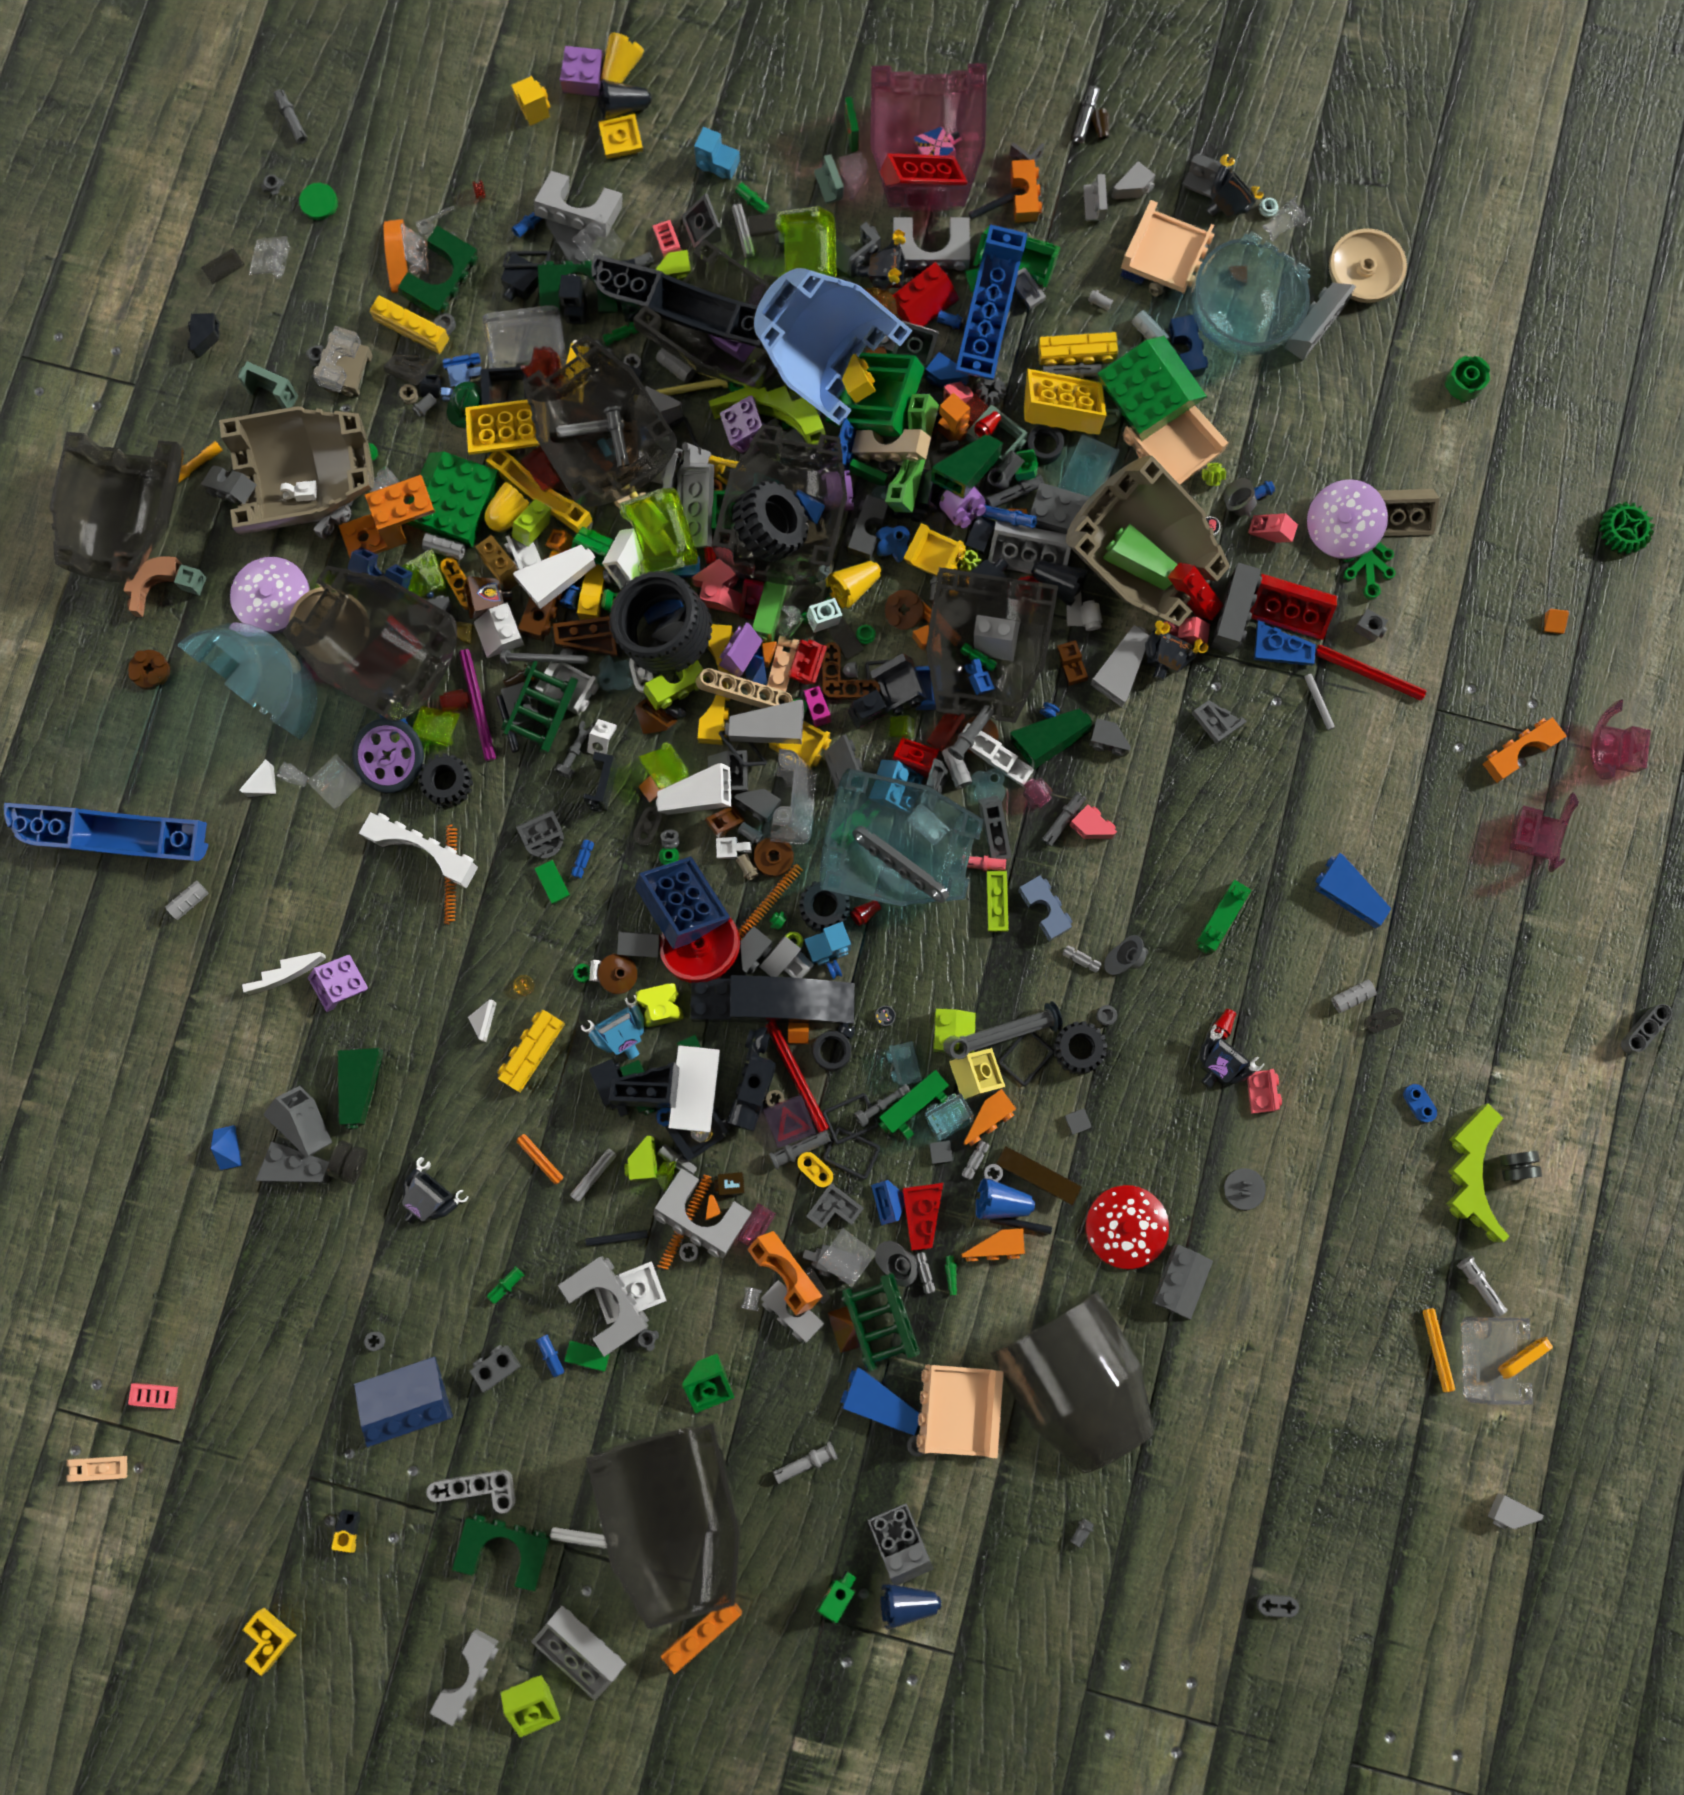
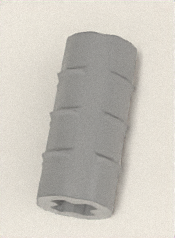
M1144 310L1132 320V324L1137 328V331H1140L1146 339L1165 336L1169 341L1170 337Z
M667 346L662 347L657 353L656 360L684 383H688L695 375V368Z
M426 533L423 538L422 549L461 560L465 553V543Z
M948 748L944 749L942 754L955 788L960 789L970 785L972 779L964 759L958 760L949 753Z
M196 880L174 900L172 899L165 908L176 920H179L209 893Z
M1368 979L1332 997L1331 1000L1335 1009L1342 1013L1376 996L1377 992L1372 982Z

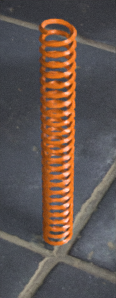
M448 825V826L446 827V828L448 829V830H446V832H447V834H446V836H447V838H446V840H447L446 844H447V846H457V844H449V842H454V843H456V842H458L457 840H448V839H450V838L457 839L458 837H457V836H448V835H450V834H452V835H457L458 833H457V832H448V831H451V830H452V831H457L458 829H457V828H452V829H451V828H448V827H452V825ZM445 877V880H446V881H445V884H446V885H445V888H446V889H445V892H446V893H445L444 895H445L446 897H445L444 899H445L446 901H444V903H445V905H444V907H445V909H444V911H445V913H444V915H445V917H444V919H445L444 923L449 925V923H448L447 921H456V920H455V919H448V917H456V916H455V915H448V913H456V912H455V911H448V909H456V908H455V907H448V905H456V904H455V903H447V902H449V901H456V900H455V899H447V898H449V897H456V895H447V894H449V893L455 894L456 891H447V890H450V889L455 890V889H457V888H456V887H447V886H450V885L456 886L457 884H456V883H447V882H453V881H451V880H449V879H447V878Z
M798 864L790 868L788 874L782 877L783 880L777 883V886H775V889H772L770 895H767L762 904L756 907L757 910L751 913L749 920L747 919L743 923L744 926L738 929L739 935L745 937L743 933L747 934L746 930L750 931L747 926L753 927L750 923L756 926L753 920L759 923L755 917L762 920L758 915L760 914L764 917L760 910L765 914L767 912L763 908L770 911L766 905L770 908L772 906L767 901L775 905L771 899L776 902L777 900L774 896L780 899L775 892L783 896L779 890L783 893L785 891L780 886L788 890L783 883L789 887L790 885L787 881L793 884L788 878L790 877L795 881L791 874L798 878L793 870L799 875L801 873L796 868L803 872Z
M703 1175L705 1179H701L702 1182H699L701 1186H697L699 1190H695L696 1193L693 1194L695 1197H691L693 1201H689L692 1205H688L690 1209L686 1208V1215L690 1220H694L692 1217H695L694 1213H697L695 1209H699L697 1205H701L700 1202H703L701 1198H705L703 1194H707L706 1191L709 1190L707 1187H710L709 1183H713L710 1180V1176ZM676 1232L675 1234L677 1235H672L675 1239L671 1238L672 1242H668L671 1245L667 1246L669 1250H665L668 1254H663L666 1258L661 1257L663 1261H659L661 1265H657L658 1268L669 1269L668 1266L671 1265L669 1262L673 1261L671 1258H675L673 1254H677L674 1250H678L677 1247H680L679 1243H682L680 1239H684L682 1235Z

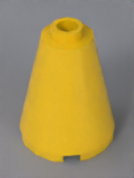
M614 32L610 34L600 80L622 83L643 56V48L635 41L632 44L628 41L629 38L622 34Z
M867 561L828 574L825 580L827 588L830 586L833 591L830 593L831 597L836 599L837 604L841 608H850L880 578V566L876 562Z

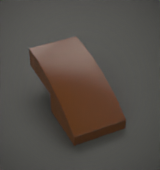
M1076 640L1057 645L1068 685L1088 681V675Z

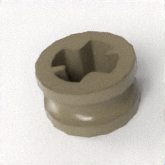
M407 384L400 389V397L404 403L414 404L418 400L419 395L413 385ZM408 391H411L412 394H410V397L407 398L406 395L408 394Z
M772 1090L767 1094L766 1101L769 1107L778 1109L783 1106L785 1099L782 1092ZM771 1095L781 1096L778 1105H775L774 1102L773 1104L770 1103Z

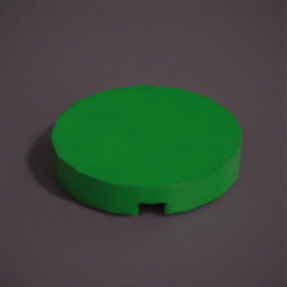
M313 183L306 186L301 192L299 205L308 218L324 220L328 218L327 216L335 213L338 206V198L329 185Z

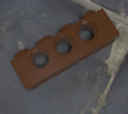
M564 591L541 609L531 597L529 598L518 628L521 635L539 641H544L545 636L548 637L551 630V619L556 617L558 609L556 606L558 600L560 601L563 598ZM538 615L544 616L541 621H535V617Z

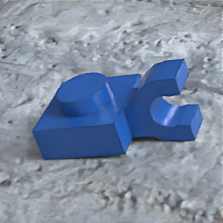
M980 659L972 660V664L964 666L967 673L972 674L969 679L976 695L989 693L995 689L988 671L983 672Z

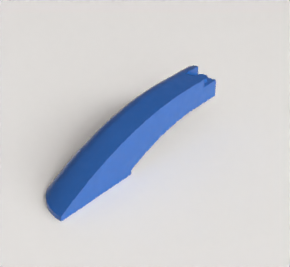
M4 803V816L7 826L12 829L17 839L30 845L190 861L201 860L208 848V844L204 843L207 823L199 820L140 816L68 807Z

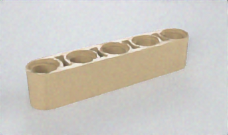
M710 668L704 669L696 677L695 683L701 690L760 708L780 705L778 698L783 699L785 703L793 701L792 696L786 691ZM703 675L710 678V683H706L703 680ZM722 681L728 683L729 689H725L722 686ZM741 687L747 689L748 695L741 692ZM759 693L765 694L766 701L760 698Z

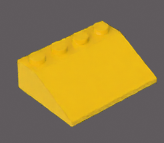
M1028 369L1024 401L1025 421L1031 424L1047 425L1052 428L1059 427L1069 431L1075 430L1087 434L1100 435L1106 418L1102 384L1096 381Z
M542 397L465 407L469 455L547 445V415Z

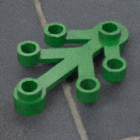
M1381 542L1374 547L1381 553V559L1373 553L1372 549L1364 554L1351 568L1346 569L1343 575L1345 580L1352 581L1356 577L1357 572L1365 565L1367 585L1363 590V594L1369 600L1376 599L1381 592L1380 586L1375 583L1374 566L1382 572L1385 580L1393 579L1396 574L1394 568L1387 566L1383 562L1391 561L1394 557V551L1385 547ZM1385 553H1389L1391 557H1386ZM1354 558L1343 560L1349 563L1352 562ZM1386 571H1390L1392 576H1388ZM1347 572H1351L1353 577H1349ZM1368 590H1372L1374 595H1370Z

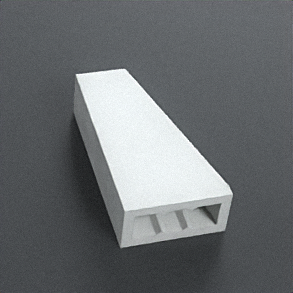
M579 545L517 570L513 575L520 586L541 609L596 566L594 562L595 556L589 548L585 550L582 545Z
M718 763L658 791L656 799L658 811L670 815L731 807L730 767Z

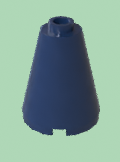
M883 1584L881 1590H885V1596H880L881 1615L883 1622L887 1621L888 1625L884 1626L887 1630L936 1615L938 1610L941 1609V1599L935 1592L892 1584Z

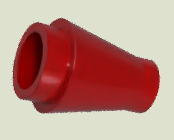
M993 411L990 415L976 422L974 427L976 435L978 437H982L985 434L991 436L1001 420L1000 414Z
M874 899L854 907L850 915L858 926L861 924L865 925L881 909V906Z
M1225 1009L1224 1013L1214 1023V1025H1217L1214 1030L1215 1033H1220L1224 1029L1223 1036L1221 1037L1223 1040L1230 1037L1237 1015L1231 1009Z

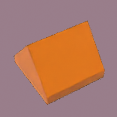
M929 625L913 631L912 638L922 650L926 648L928 641Z
M789 1023L788 1043L808 1044L809 1023Z

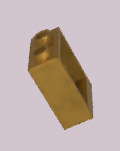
M492 535L475 546L483 563L494 577L499 580V583L505 590L511 589L518 584L513 575L518 570L515 563Z

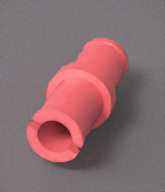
M966 855L965 868L983 869L984 872H987V870L1005 871L1006 859L988 858L985 855L984 857Z

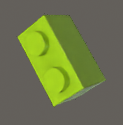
M534 499L513 522L512 538L529 547L550 524L551 508Z

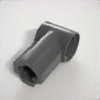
M1010 450L1000 465L988 473V482L1000 490L1007 489L1011 484V478L1024 463V460Z

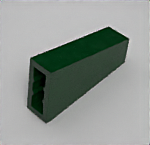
M985 434L932 467L930 481L964 499L999 459L1003 442Z
M1078 708L1010 732V742L1035 770L1090 733L1092 719L1087 713H1083Z
M380 1048L338 1050L339 1125L346 1126V1129H358V1125H365L383 1057V1050Z

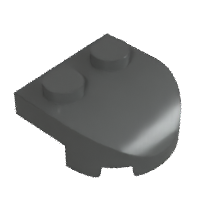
M553 810L516 826L525 848L530 854L541 858H548L555 855L562 846L564 836Z

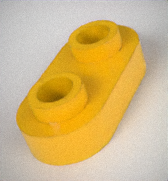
M805 1152L799 1156V1169L817 1186L827 1187L832 1183V1171L816 1155L811 1152ZM806 1159H810L812 1161V1165L810 1167H806L804 1165V1161ZM821 1173H825L827 1175V1179L825 1181H821L819 1179V1175Z

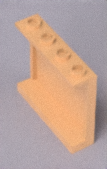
M1150 200L1125 254L1121 268L1185 293L1187 286L1191 287L1196 276L1193 273H1198L1202 264L1199 261L1200 258L1204 259L1208 248L1205 247L1206 244L1210 245L1214 234L1211 232L1214 225L1211 224L1207 232L1155 211L1157 202Z
M1193 406L1143 441H1140L1131 427L1126 426L1123 432L1124 441L1136 450L1139 458L1153 456L1180 485L1224 452L1228 445L1227 440L1196 406Z
M925 1364V1369L922 1371L923 1391L920 1393L922 1410L918 1417L920 1435L917 1436L916 1441L919 1448L918 1451L925 1454L943 1453L997 1458L1004 1371Z

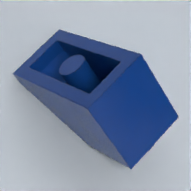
M940 352L925 369L927 382L939 388H944L948 384L958 382L966 385L969 382L970 375L956 372L957 364Z

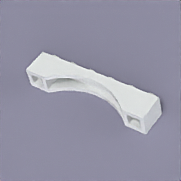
M370 812L359 832L360 835L382 847L406 844L424 849L435 858L446 878L465 888L468 887L478 869L473 863L474 859L465 854L461 857L456 854L457 851L449 846L443 848L439 846L440 843L430 837L426 840L422 838L423 834L414 829L410 832L405 829L406 826L398 821L392 823L389 821V817L381 813L375 815Z

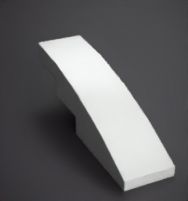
M968 723L962 732L965 733L971 724ZM980 731L974 739L973 747L968 748L1021 786L1025 785L1034 771L1031 766L1018 759L1016 754L1004 748L1002 743L983 731Z
M317 952L280 960L281 968L261 972L262 980L242 984L243 992L251 995L290 982L310 971L324 961L326 957L323 953Z

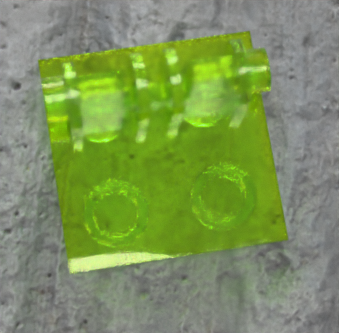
M433 549L402 565V568L413 573L409 588L414 601L435 589H438V591L446 589V582L443 580V573L440 571L441 568L438 565L437 556Z
M421 706L412 729L417 733L421 741L427 743L433 741L435 745L438 742V744L448 747V745L452 746L453 738L451 736L460 714Z
M668 742L663 743L661 749L638 757L659 790L688 778L689 775L688 768L685 767L681 758L677 759L678 753L674 754L675 750L672 744H668Z

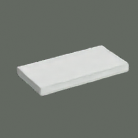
M678 1046L676 1065L680 1069L676 1108H671L669 1128L700 1132L711 1131L720 1050Z

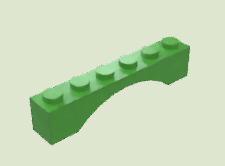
M912 394L908 408V430L921 429L931 437L939 405L930 394ZM926 459L918 460L917 462L904 460L899 473L889 484L885 502L895 512H913Z

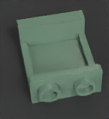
M248 361L239 371L238 379L248 394L253 395L256 388L261 387L273 393L282 409L293 407L298 395L288 379Z

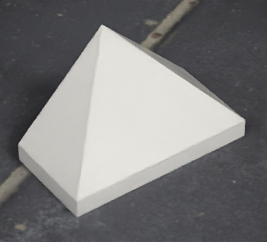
M265 759L241 787L240 791L247 797L276 794L274 766Z
M488 1000L468 1017L478 1039L483 1042L487 1041L496 1007V1002L493 1000Z

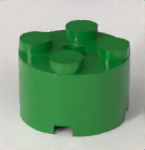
M1463 356L1456 361L1449 371L1445 387L1453 397L1461 402L1473 400L1482 393L1489 383L1490 367L1481 357Z

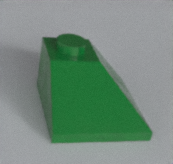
M717 1353L697 1361L682 1383L695 1414L735 1398Z

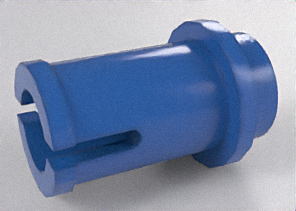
M940 310L937 323L951 326L954 330L955 328H960L962 317H959V314L953 315Z
M1264 481V484L1254 488L1256 499L1266 495L1271 496L1275 492L1272 481Z

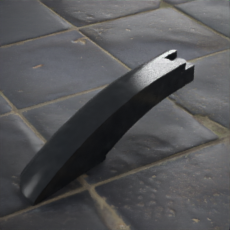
M594 254L592 276L597 287L606 296L669 322L726 340L764 349L754 329V318L758 306L703 290L668 276L662 271Z

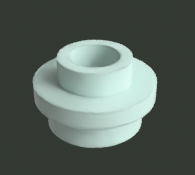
M1266 198L1260 203L1259 211L1265 217H1273L1278 211V204L1275 199Z

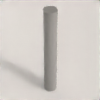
M1312 674L1306 675L1304 678L1326 728L1331 730L1335 726Z

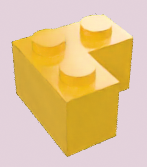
M532 76L511 85L514 96L530 126L550 117L548 109L551 107L547 99V92L544 87L540 86L539 82L534 81Z
M265 1608L257 1611L243 1629L259 1643L245 1662L258 1674L263 1675L272 1667L296 1635Z

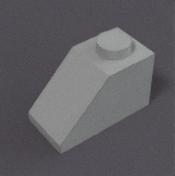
M1138 161L1115 185L1112 198H1141L1145 193L1148 194L1153 189L1155 174Z
M1498 1493L1488 1517L1494 1520V1525L1505 1530L1506 1526L1516 1529L1542 1520L1543 1515Z

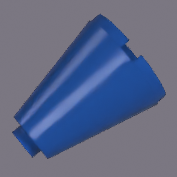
M983 1178L979 1184L977 1192H981L975 1203L976 1216L979 1219L988 1220L1029 1216L1035 1209V1201L1032 1200L1031 1195L989 1178Z

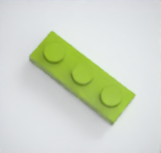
M987 871L988 932H1008L1007 871Z

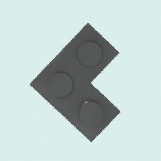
M831 1183L806 1217L822 1229L834 1213L852 1225L864 1208Z

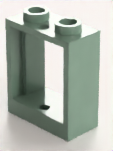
M991 404L976 422L996 411L1001 416L998 425L1017 439L1005 454L1000 456L995 462L999 466L1010 450L1016 452L1026 445L1027 432ZM976 422L967 431L966 441L969 443L979 439L974 431Z

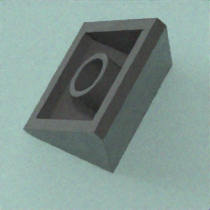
M704 194L681 216L694 249L722 241L719 222L708 195Z
M902 321L913 331L901 346L895 343L892 354L915 355L924 368H927L939 331Z

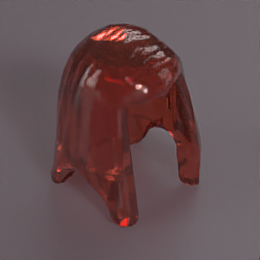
M546 346L541 348L534 347L530 363L527 366L521 365V369L528 379L537 386L541 394L552 395L561 389L564 374L559 355L550 346L548 348Z

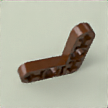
M834 642L825 644L827 648L823 658V695L827 699L857 700L869 694V691L863 690V695H859L860 685H863L862 689H868L869 685H871L873 689L880 692L879 684L874 680H840V647ZM830 648H833L835 651L833 661H830V654L828 653ZM830 666L837 669V673L833 676L826 673V669ZM840 685H843V695H840V690H835L834 694H830L826 690L830 686H834V689H840ZM847 686H855L857 692L853 695L846 692Z

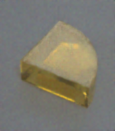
M453 621V629L457 637L461 641L471 644L473 624Z

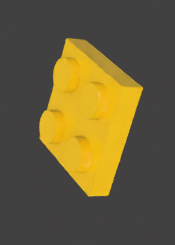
M635 114L598 121L607 159L643 152Z

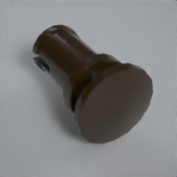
M520 669L515 675L504 679L506 688L525 682L527 677L523 675L525 669ZM531 677L532 682H535V678Z

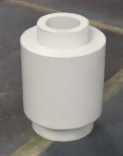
M1094 600L1083 602V606L1080 607V613L1086 631L1101 628L1102 617L1099 603H1095Z

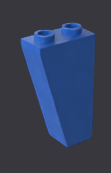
M1339 853L1335 857L1331 856L1325 865L1328 867L1326 872H1321L1315 881L1317 883L1315 890L1372 927L1378 928L1381 926L1391 911L1390 906L1343 854Z
M857 1367L856 1371L852 1370L848 1382L851 1383L849 1391L844 1390L840 1401L844 1403L843 1409L915 1435L920 1413L862 1368Z

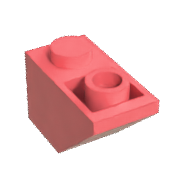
M1286 513L1253 515L1248 533L1275 543L1293 542L1298 524Z
M1198 617L1186 618L1180 626L1168 621L1164 622L1170 625L1168 633L1192 645H1194L1197 639H1202L1203 643H1208L1210 624Z
M1089 805L1069 825L1083 839H1112L1117 833L1115 825L1109 820L1105 821L1100 816V811L1096 807H1090Z

